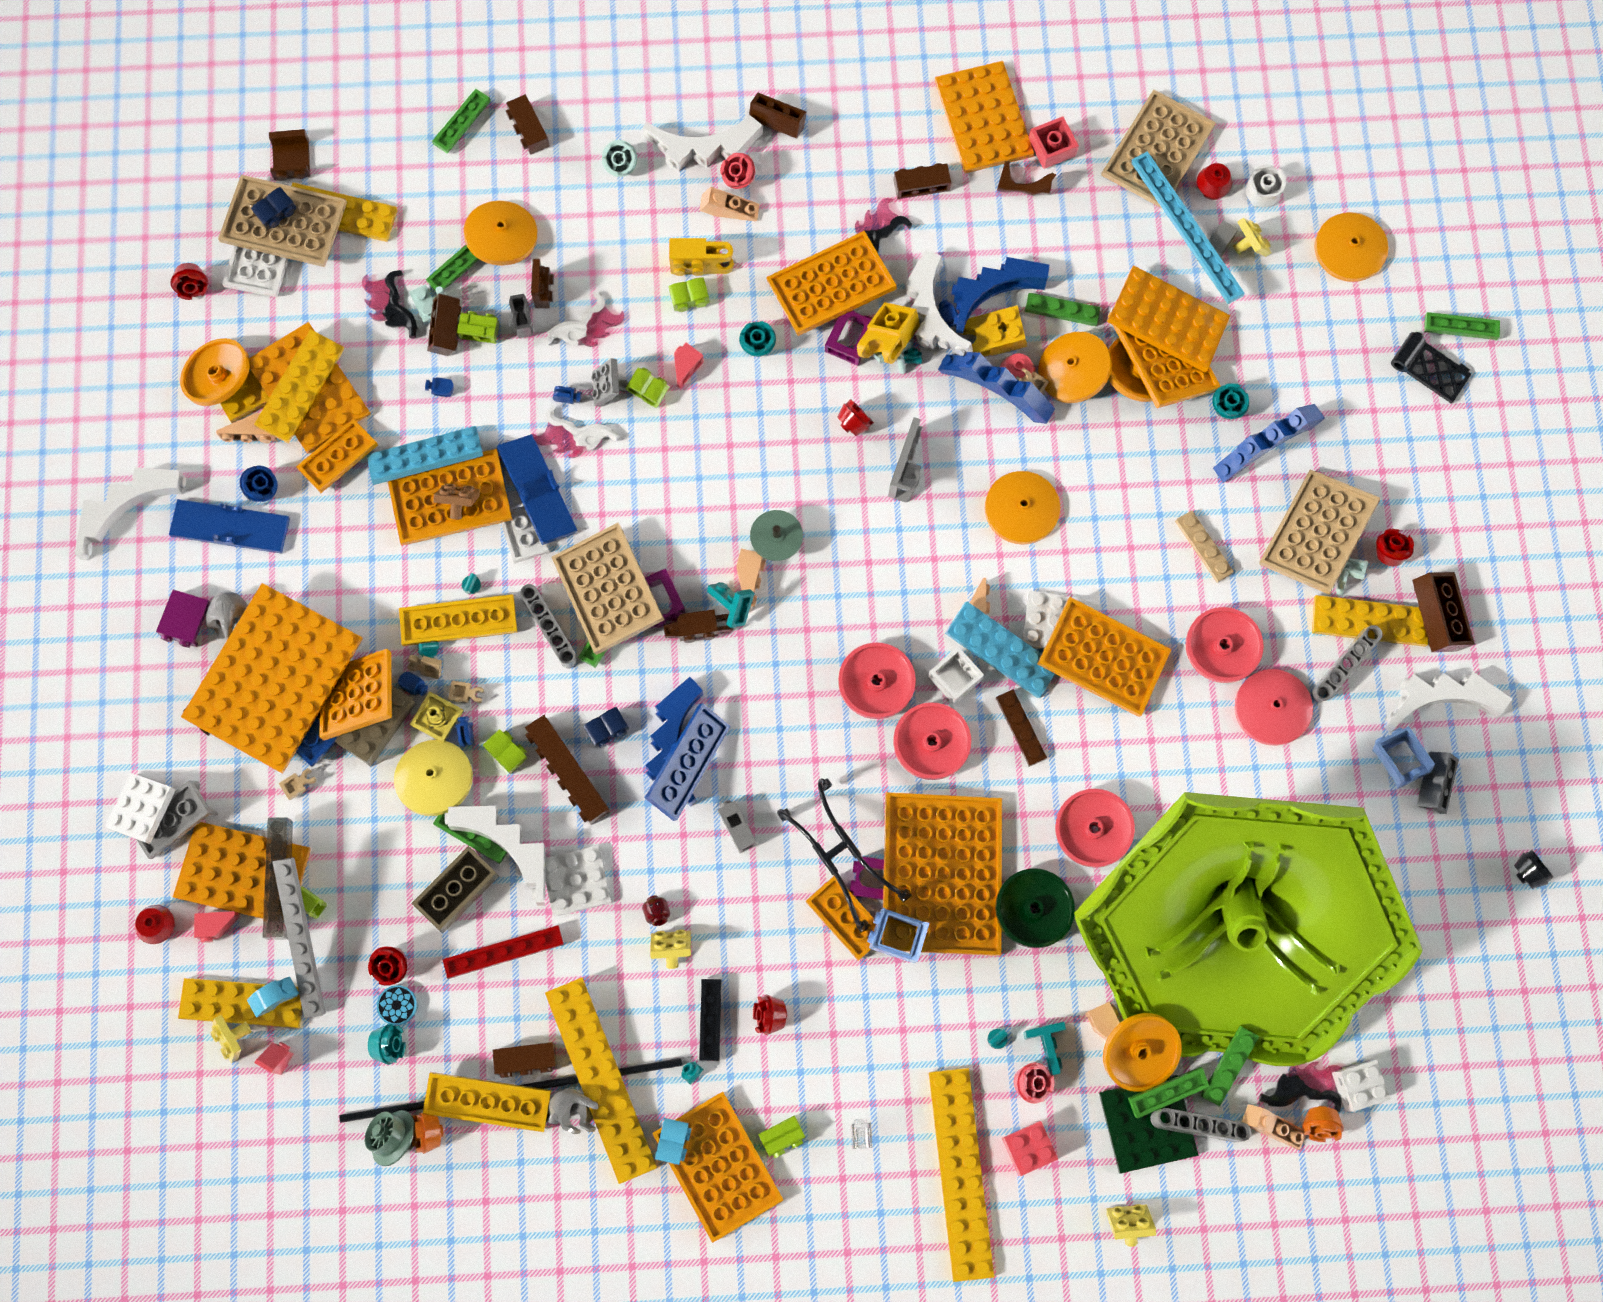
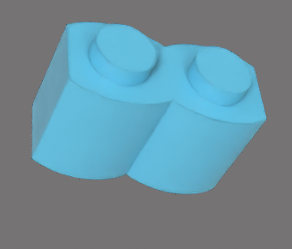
M664 1118L655 1156L656 1160L678 1165L680 1161L685 1160L687 1149L683 1148L685 1140L689 1141L692 1128H688L689 1123Z

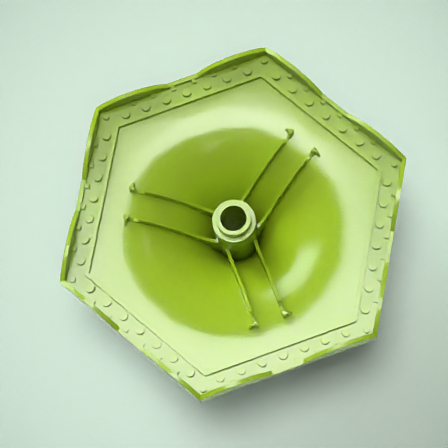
M1184 792L1074 912L1083 940L1096 965L1102 970L1114 994L1123 1019L1125 1020L1141 1013H1152L1164 1017L1176 1028L1180 1035L1182 1044L1181 1057L1197 1056L1208 1051L1225 1053L1239 1026H1242L1259 1036L1247 1058L1249 1060L1272 1066H1296L1316 1060L1336 1044L1349 1026L1353 1015L1373 995L1381 994L1391 989L1408 974L1423 951L1372 826L1362 807Z

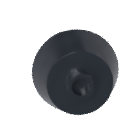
M1533 850L1526 853L1523 852L1514 864V867L1519 872L1516 876L1523 884L1527 882L1532 889L1548 885V882L1554 877Z

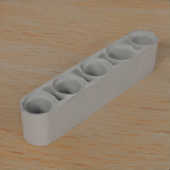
M532 584L524 585L521 588L520 594L525 605L561 665L567 669L573 668L577 664V656L537 588ZM530 591L535 593L532 598L525 597ZM538 607L544 608V611L540 614L535 613ZM547 623L554 624L550 630L544 629V626ZM556 639H563L561 645H554ZM565 655H572L571 661L566 662L563 660Z
M1372 625L1364 628L1312 690V697L1315 701L1323 702L1331 699L1382 638V630L1378 626ZM1369 630L1374 632V640L1368 637ZM1356 645L1362 647V654L1356 652ZM1344 659L1350 661L1351 666L1349 669L1344 667ZM1333 673L1338 676L1337 683H1334L1331 680V675ZM1320 688L1325 689V698L1319 695Z
M1169 1108L1158 1109L1150 1117L1152 1125L1159 1129L1223 1141L1243 1142L1249 1140L1252 1134L1250 1126L1243 1122ZM1161 1114L1165 1116V1123L1160 1119ZM1180 1117L1184 1120L1183 1127L1180 1124ZM1199 1121L1203 1123V1130L1199 1128ZM1218 1125L1222 1127L1221 1134L1218 1131ZM1237 1128L1241 1131L1240 1137L1237 1135Z

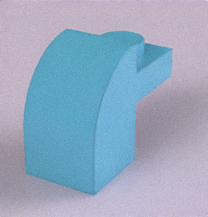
M289 976L266 984L254 992L247 1001L257 1018L273 1011L280 1003L296 997L299 992Z

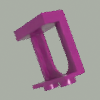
M855 310L838 317L825 343V352L858 366L861 357L858 356L857 344L867 331V326L873 318L862 316ZM848 320L864 326L854 349L837 342Z
M666 568L645 577L650 589L663 584L672 603L670 611L662 614L664 621L650 627L651 629L654 627L656 629L666 625L667 621L672 619L675 621L680 614L686 613L685 607Z
M861 856L871 868L884 870L883 859ZM854 861L852 872L856 873L855 880H851L850 892H853L854 897L883 900V889L870 888L861 884L859 875L865 868L859 861Z

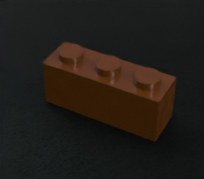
M759 92L750 102L749 115L762 125L796 139L804 129L806 111Z
M526 94L506 102V115L509 121L513 120L514 131L516 135L520 134L522 138L520 142L523 149H527L529 154L532 155L550 147L548 137Z
M936 163L927 167L918 166L914 169L894 171L893 182L897 199L948 192L951 189L952 182L947 163Z
M438 294L433 299L427 351L449 356L456 351L458 341L456 340L459 325L458 317L462 309L459 306L460 299L443 294Z
M554 1042L492 1049L494 1074L500 1075V1078L512 1077V1073L520 1072V1076L532 1075L534 1070H540V1073L553 1072L552 1068H557Z

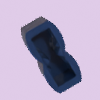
M279 187L269 193L266 198L254 204L251 210L268 230L277 227L283 218L292 216L296 206L284 190Z
M617 706L583 725L595 748L606 747L610 744L612 738L617 737L618 739L623 737L629 729Z

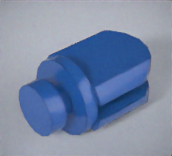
M947 300L941 301L938 309L941 318L948 327L955 326L953 324L955 313L958 314L954 304Z
M436 377L433 378L432 382L426 379L425 391L431 389V394L434 396L450 397L453 394L454 385L452 380Z
M554 387L552 397L554 401L574 404L575 400L576 402H581L582 392L577 391L576 393V388Z
M404 672L399 676V686L411 695L416 696L419 694L424 696L428 690L424 680L411 672Z
M469 716L457 718L460 723L455 725L459 745L461 747H465L467 744L469 746L474 745L473 723L468 722L470 721Z

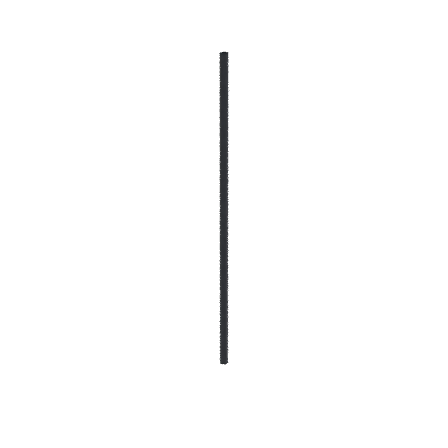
M682 1058L619 1068L621 1076L679 1067L683 1066ZM577 1075L521 1084L520 1086L547 1089L577 1084L579 1080ZM425 1101L339 1115L340 1123L374 1118L381 1112L392 1114L400 1110L406 1112L421 1110L424 1108Z

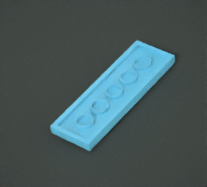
M472 426L367 455L371 481L373 485L481 457L483 456L477 427Z
M967 601L964 602L945 632L950 638L1036 698L1042 696L1055 673L1037 665L1042 653Z

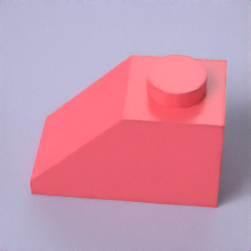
M687 342L683 346H679L674 353L677 387L680 389L704 363L703 354Z
M235 911L195 913L194 938L201 940V943H211L213 939H220L240 918V914Z
M281 1041L279 1044L272 1042L254 1063L271 1073L282 1075L294 1053L289 1051L291 1047Z

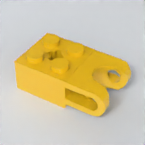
M669 238L671 274L676 276H683L685 274L702 276L703 274H728L733 270V247L729 242H706V238ZM722 249H727V250H728V253H727V254H723V253H719V252H720V250H722ZM728 262L729 265L727 267H722L720 263Z
M884 302L868 324L867 331L857 344L858 356L869 358L874 353L882 352L884 362L893 364L920 327L917 309Z
M1018 305L969 318L962 334H973L976 336V340L972 343L973 352L981 353L984 357L1028 347Z

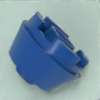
M257 465L247 468L242 473L240 488L247 499L254 502H265L276 494L278 481L271 469Z

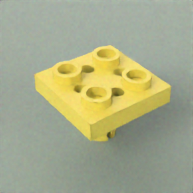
M1245 218L1238 221L1246 237L1233 245L1235 251L1240 255L1252 246L1256 253L1265 257L1272 253L1269 249L1271 244L1266 238L1263 239L1260 234L1262 232L1260 226L1257 223L1254 224L1252 220L1249 221Z
M429 691L409 725L436 740L444 742L456 725L457 718L462 715L464 710Z
M680 929L675 932L657 931L651 933L650 957L651 959L666 958V968H678V957L691 956V930Z
M220 1015L214 1018L210 1033L215 1042L219 1041L222 1047L220 1051L224 1059H229L233 1063L239 1059L241 1048L236 1040L250 1034L252 1031L246 1021L230 1030L224 1018Z
M1147 1204L1106 1208V1215L1115 1240L1125 1239L1127 1246L1134 1247L1138 1244V1237L1156 1236V1227Z

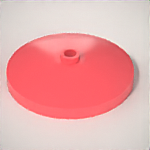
M1228 607L1213 608L1199 615L1190 626L1185 643L1188 659L1195 670L1205 678L1219 683L1237 682L1250 675L1260 663L1264 648L1263 637L1257 624L1245 613Z
M868 643L854 649L844 659L838 678L839 691L846 705L858 715L869 719H885L901 712L910 702L916 684L915 671L908 657L898 648L885 643ZM878 681L880 684L876 685L873 682Z
M1267 669L1251 675L1240 686L1235 698V715L1239 725L1249 737L1266 745L1278 746L1296 740L1306 731L1313 715V703L1306 686L1297 677L1282 670Z
M923 703L909 709L900 718L894 731L893 747L898 761L909 773L921 779L939 780L953 775L964 765L971 749V734L964 718L953 708L940 703ZM929 741H933L935 745L930 746Z
M1086 789L1069 797L1061 806L1056 818L1055 832L1059 846L1071 860L1082 866L1100 868L1117 862L1127 853L1134 838L1135 824L1129 807L1120 797L1103 789ZM1096 826L1098 831L1093 833L1091 827Z

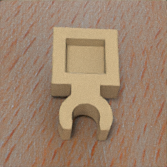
M1023 368L1022 371L1025 373V376L1023 378L1017 376L1016 379L1018 381L1032 382L1042 393L1049 381L1033 371L1031 374L1027 369Z
M416 655L409 656L408 662L410 663L407 669L411 671L420 670V675L435 679L440 678L442 660L423 656L422 659Z
M452 680L448 700L468 704L470 698L476 703H482V699L476 698V694L478 692L484 693V689L481 687L471 689V683Z
M310 768L305 769L300 777L294 773L279 783L288 800H292L305 792L307 789L304 785L313 784L317 781L315 777L307 779V775L312 772Z

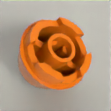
M1326 1106L1310 1108L1302 1125L1304 1135H1309V1139L1316 1142H1326L1328 1138H1334L1335 1141H1338L1342 1138V1132L1344 1131L1338 1111Z
M425 1113L413 1115L415 1132L412 1146L416 1147L415 1153L422 1152L425 1154L439 1147L444 1132L438 1116Z

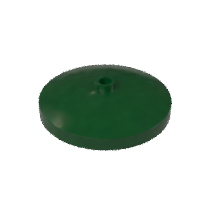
M1031 868L1013 874L1001 886L996 897L995 913L1000 928L1013 942L1027 948L1038 949L1055 944L1068 933L1075 916V903L1069 887L1060 877L1044 869ZM1030 907H1035L1036 912L1032 913V909Z

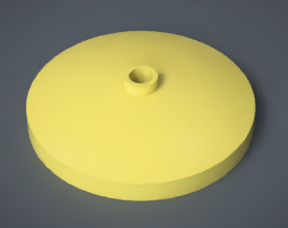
M439 740L424 741L410 748L398 762L394 773V787L401 802L409 810L424 816L442 815L448 813V807H458L467 797L473 781L472 766L465 753L453 743L448 741L441 742Z

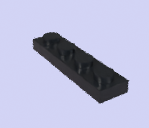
M701 979L699 1061H720L721 979Z

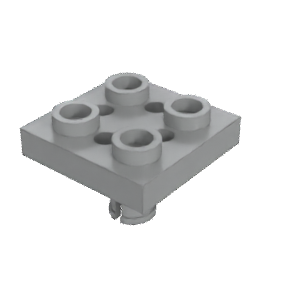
M610 358L592 371L594 406L601 407L619 395V391H627L625 389L628 384L627 380L618 379L617 359Z

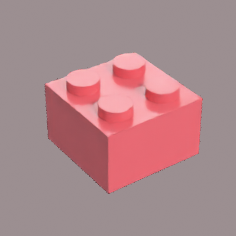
M1063 116L1030 130L1029 140L1043 169L1076 157L1079 145Z
M1041 1121L1002 1137L1018 1176H1023L1058 1160Z

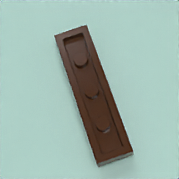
M1014 689L997 696L995 699L1028 766L1030 767L1046 760L1047 756Z

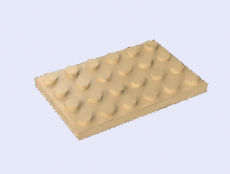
M1153 89L1103 169L1101 176L1162 208L1132 165V159L1148 151L1175 191L1213 130L1216 122Z
M240 175L218 240L221 243L325 267L347 201L343 198ZM281 187L294 202L296 210L292 216L283 218L277 227L267 230L251 208L258 201L266 198L273 190Z
M1310 469L1259 561V565L1330 595L1378 506L1380 497Z
M619 522L551 557L592 650L596 655L664 621Z

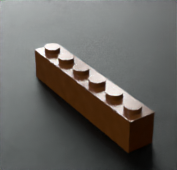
M542 715L525 727L528 732L525 734L530 744H536L538 749L535 751L541 760L544 758L549 764L546 767L552 775L556 773L560 779L557 781L563 791L567 790L570 796L567 798L573 807L576 805L579 807L581 812L578 814L584 823L588 821L592 825L609 814V808L546 716Z

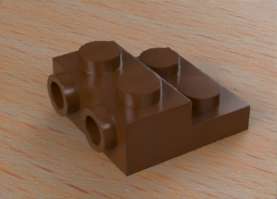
M533 259L531 295L535 308L550 309V302H553L554 298L553 291H551V285H554V274H551L550 267L541 265L540 259Z

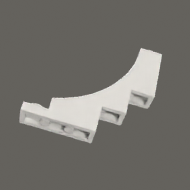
M134 467L132 485L109 484L106 501L83 500L74 554L80 560H88L89 554L92 553L91 542L101 543L110 527L126 511L154 497L182 494L183 488L186 487V477L180 470Z
M496 805L448 807V813H445V824L448 825L450 830L472 832L498 844L513 858L522 873L526 886H536V888H532V900H536L537 906H545L546 847L544 843L522 844V828L520 824L498 825V808Z

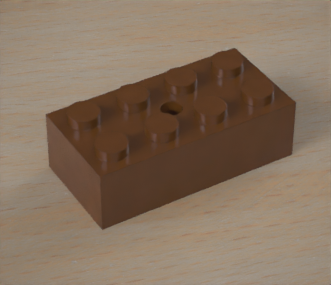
M1429 572L1413 579L1414 591L1417 596L1431 652H1457L1475 645L1455 572Z

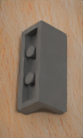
M1430 751L1428 754L1435 765L1431 773L1423 776L1417 806L1432 808L1440 814H1447L1459 759L1451 753Z

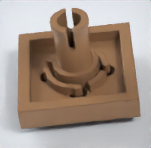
M447 483L442 485L434 494V503L451 504L450 518L462 519V506L472 507L480 496V489H474L473 486L468 485L456 487L455 484Z

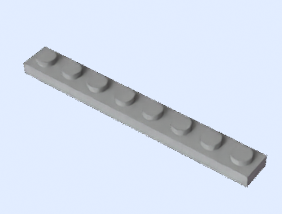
M295 858L273 861V867L304 1018L323 1016L326 1014Z

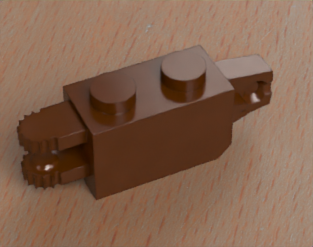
M715 609L680 614L677 622L664 625L665 638H680V641L692 643L696 639L701 638L703 640H712L720 633L733 631V628H730L728 625L717 627V622L727 621L729 614L715 615Z

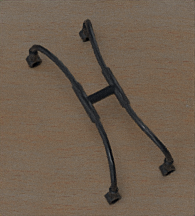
M821 778L818 780L820 798L842 842L826 853L819 842H816L808 831L791 817L792 814L787 808L784 810L779 809L777 814L782 822L788 820L811 842L812 848L829 872L837 879L849 905L856 927L860 933H863L870 925L866 920H859L850 894L838 873V869L831 861L832 858L848 848L853 857L857 858L861 865L879 882L898 894L902 902L908 900L912 895L908 889L900 890L886 881L861 857L860 851L842 826L837 823L827 803L824 791L828 790L832 783L828 778Z

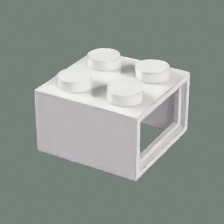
M957 647L930 670L928 677L954 705L982 681L984 674Z
M1368 1060L1332 1072L1345 1112H1354L1391 1100L1377 1060Z

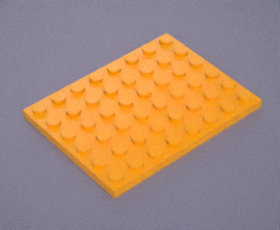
M261 583L181 715V718L283 774L363 638Z
M885 793L884 879L900 890L908 889L912 896L905 902H902L898 894L883 885V908L929 923L921 953L1001 956L1002 929L996 918L995 902L1002 886V798ZM888 917L882 936V944L903 952H910L918 927Z

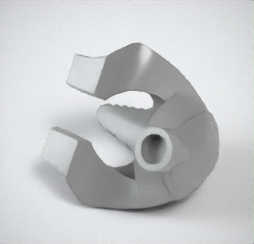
M231 591L220 592L213 597L208 607L206 627L214 629L217 633V639L226 638L227 640L233 630L234 618H241L248 606L247 603L237 593Z
M569 1088L561 1089L553 1095L549 1102L550 1116H547L546 1121L551 1124H558L560 1122L563 1130L572 1134H580L581 1130L574 1127L570 1121V1113L577 1111L580 1115V1128L588 1132H595L596 1127L590 1124L593 1116L589 1107L598 1109V1104L576 1090Z

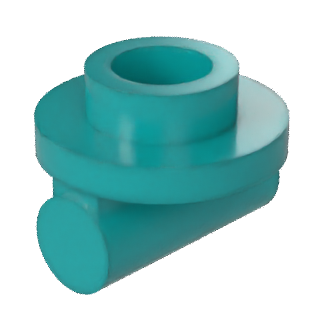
M910 348L905 351V364H922V352L917 348Z
M470 573L462 581V589L467 594H475L481 588V582L476 574Z
M438 641L419 643L418 653L422 657H436L437 650L439 649Z
M993 1029L987 1036L988 1044L994 1049H1001L1007 1044L1008 1034L1004 1029Z
M690 1062L683 1067L681 1076L691 1085L704 1069L696 1062Z

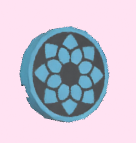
M394 985L384 989L377 1000V1012L380 1018L385 1023L393 1024L394 1026L410 1022L418 1008L415 994L409 988L401 985Z

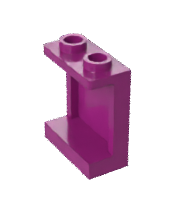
M173 589L156 630L161 636L160 639L170 643L173 640L177 641L179 645L190 648V646L197 647L196 638L211 602L207 599Z

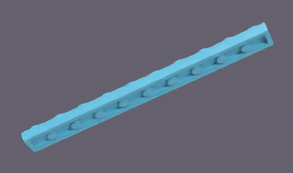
M1148 151L1132 159V165L1226 303L1230 304L1243 297L1245 292Z

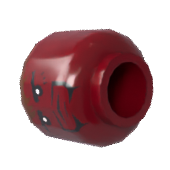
M653 895L648 897L647 901L642 905L647 923L653 926H661L668 921L670 909L665 898Z

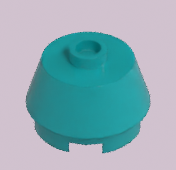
M764 321L746 324L742 329L739 342L742 349L749 355L762 357L774 348L776 334L768 323Z
M1228 383L1219 387L1212 398L1215 412L1219 417L1226 420L1242 417L1249 408L1248 393L1235 383Z
M387 1024L373 1030L368 1038V1053L370 1057L387 1065L397 1063L398 1058H403L406 1049V1042H402L401 1033L404 1032L400 1026Z

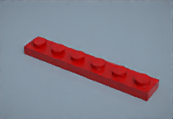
M557 925L442 960L447 979H451L564 945L560 927Z

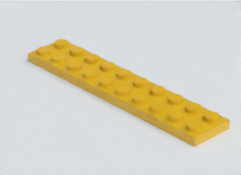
M583 977L545 992L584 1096L598 1104V1109H592L591 1107L589 1109L618 1183H624L656 1169L657 1165Z
M969 1068L929 1072L953 1282L994 1278Z

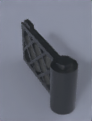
M1420 332L1409 333L1391 361L1394 369L1406 372L1451 404L1471 376L1468 367L1462 363L1458 365L1426 343L1424 335ZM1425 350L1432 354L1433 360L1425 361L1423 354ZM1438 362L1446 363L1448 370L1440 371ZM1434 363L1436 372L1428 373L1426 364ZM1416 365H1422L1424 374L1416 373L1413 371V368ZM1455 372L1465 376L1462 381H1455ZM1449 373L1451 382L1443 383L1441 374ZM1437 375L1439 384H1432L1429 376ZM1444 387H1453L1454 393L1452 397L1445 392Z

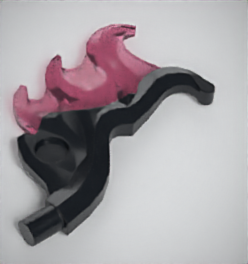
M891 198L881 200L877 206L876 213L870 215V210L868 209L865 213L863 225H859V220L855 223L856 234L865 231L877 253L879 252L880 240L887 238L900 224H905L909 229L912 228V223L908 218L898 216L890 210L889 204L893 202Z
M402 270L392 271L386 278L376 282L368 280L369 276L366 274L362 279V287L371 295V300L364 299L368 307L376 311L375 314L369 313L370 317L374 321H385V325L388 327H405L409 330V338L415 339L416 330H418L416 320L407 308L398 303L400 296L394 283L397 276L403 275Z
M1318 1061L1308 1064L1304 1069H1299V1065L1291 1066L1289 1068V1077L1286 1074H1282L1278 1079L1275 1093L1270 1096L1261 1093L1259 1101L1272 1107H1285L1294 1103L1301 1096H1306L1309 1100H1331L1334 1103V1109L1340 1112L1341 1099L1336 1093L1332 1072L1343 1068L1338 1065H1331L1323 1070H1317L1315 1066L1319 1063Z

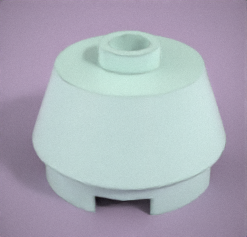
M612 141L606 145L602 152V164L605 170L615 177L629 175L637 165L636 150L627 141Z

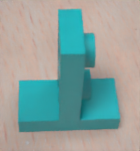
M723 582L708 585L707 592L730 611L726 625L730 628L744 626L755 593L751 589L734 592Z
M1064 1022L1023 1032L1025 1040L1041 1037L1048 1069L1052 1076L1060 1074V1069H1063L1060 1057L1056 1056L1057 1042L1055 1037H1051V1034L1066 1030Z

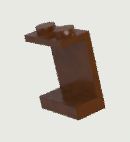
M305 129L269 132V140L272 144L273 168H270V172L274 180L284 181L291 178L304 179L305 177H311L309 137Z

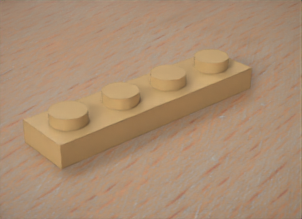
M1192 510L1176 519L1175 523L1217 583L1233 574V569Z

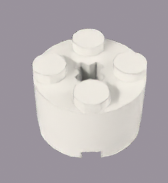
M1271 164L1260 165L1252 172L1245 191L1253 206L1269 207L1279 201L1287 182L1284 172L1281 169L1274 168V165Z

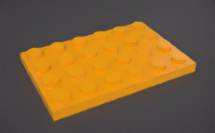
M1003 61L935 77L938 93L965 174L1002 165L1005 161L1011 163L1034 156V151Z
M865 231L766 277L797 336L897 289L896 283Z
M1133 265L1107 322L1206 373L1231 315Z
M1114 326L1157 409L1213 393L1221 387L1210 366L1205 373Z
M309 321L249 358L250 370L269 398L310 329L315 331ZM337 363L294 434L307 454L325 443L353 418L358 423L371 414Z
M497 448L483 451V456L387 481L401 546L513 520ZM450 483L455 484L456 487L473 486L474 489H480V496L472 507L462 506V519H451V504L434 503V494L442 485Z
M1069 597L1037 665L1141 717L1172 649Z
M200 822L193 829L173 898L285 924L273 861L294 857L301 886L311 848Z
M724 1092L717 1094L675 1119L676 1121L689 1123L688 1128H692L689 1141L685 1140L683 1148L687 1149L685 1160L680 1161L679 1165L669 1163L712 1243L784 1200ZM662 1128L652 1133L657 1143H659Z

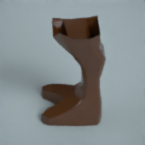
M1005 161L997 191L1020 192L1031 196L1049 195L1052 180L1056 174L1052 172L1033 183H1016L1011 176L1010 162Z

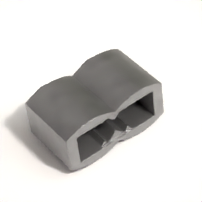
M524 294L510 296L509 305L513 315L512 322L518 338L532 336L533 325L526 296Z

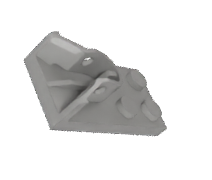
M913 417L888 493V497L906 503L909 502L920 479L921 466L908 462L913 460L915 448L919 443L923 428L920 426L921 419Z
M187 781L175 791L150 844L137 840L148 859H154L209 815H218L217 811L210 810L200 794V783L198 781Z

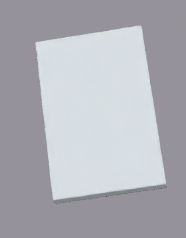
M523 503L510 507L513 520L502 522L501 525L513 563L516 564L550 553L548 544H541Z

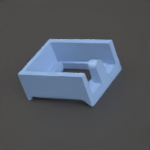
M1409 726L1404 729H1396L1388 737L1382 736L1378 738L1372 750L1395 781L1397 789L1431 773L1435 765ZM1406 742L1422 766L1402 775L1386 751Z
M885 908L881 909L880 912H876L873 921L876 926L874 931L870 932L867 941L870 943L869 949L911 963L918 962L929 923ZM888 917L918 927L910 954L880 944Z

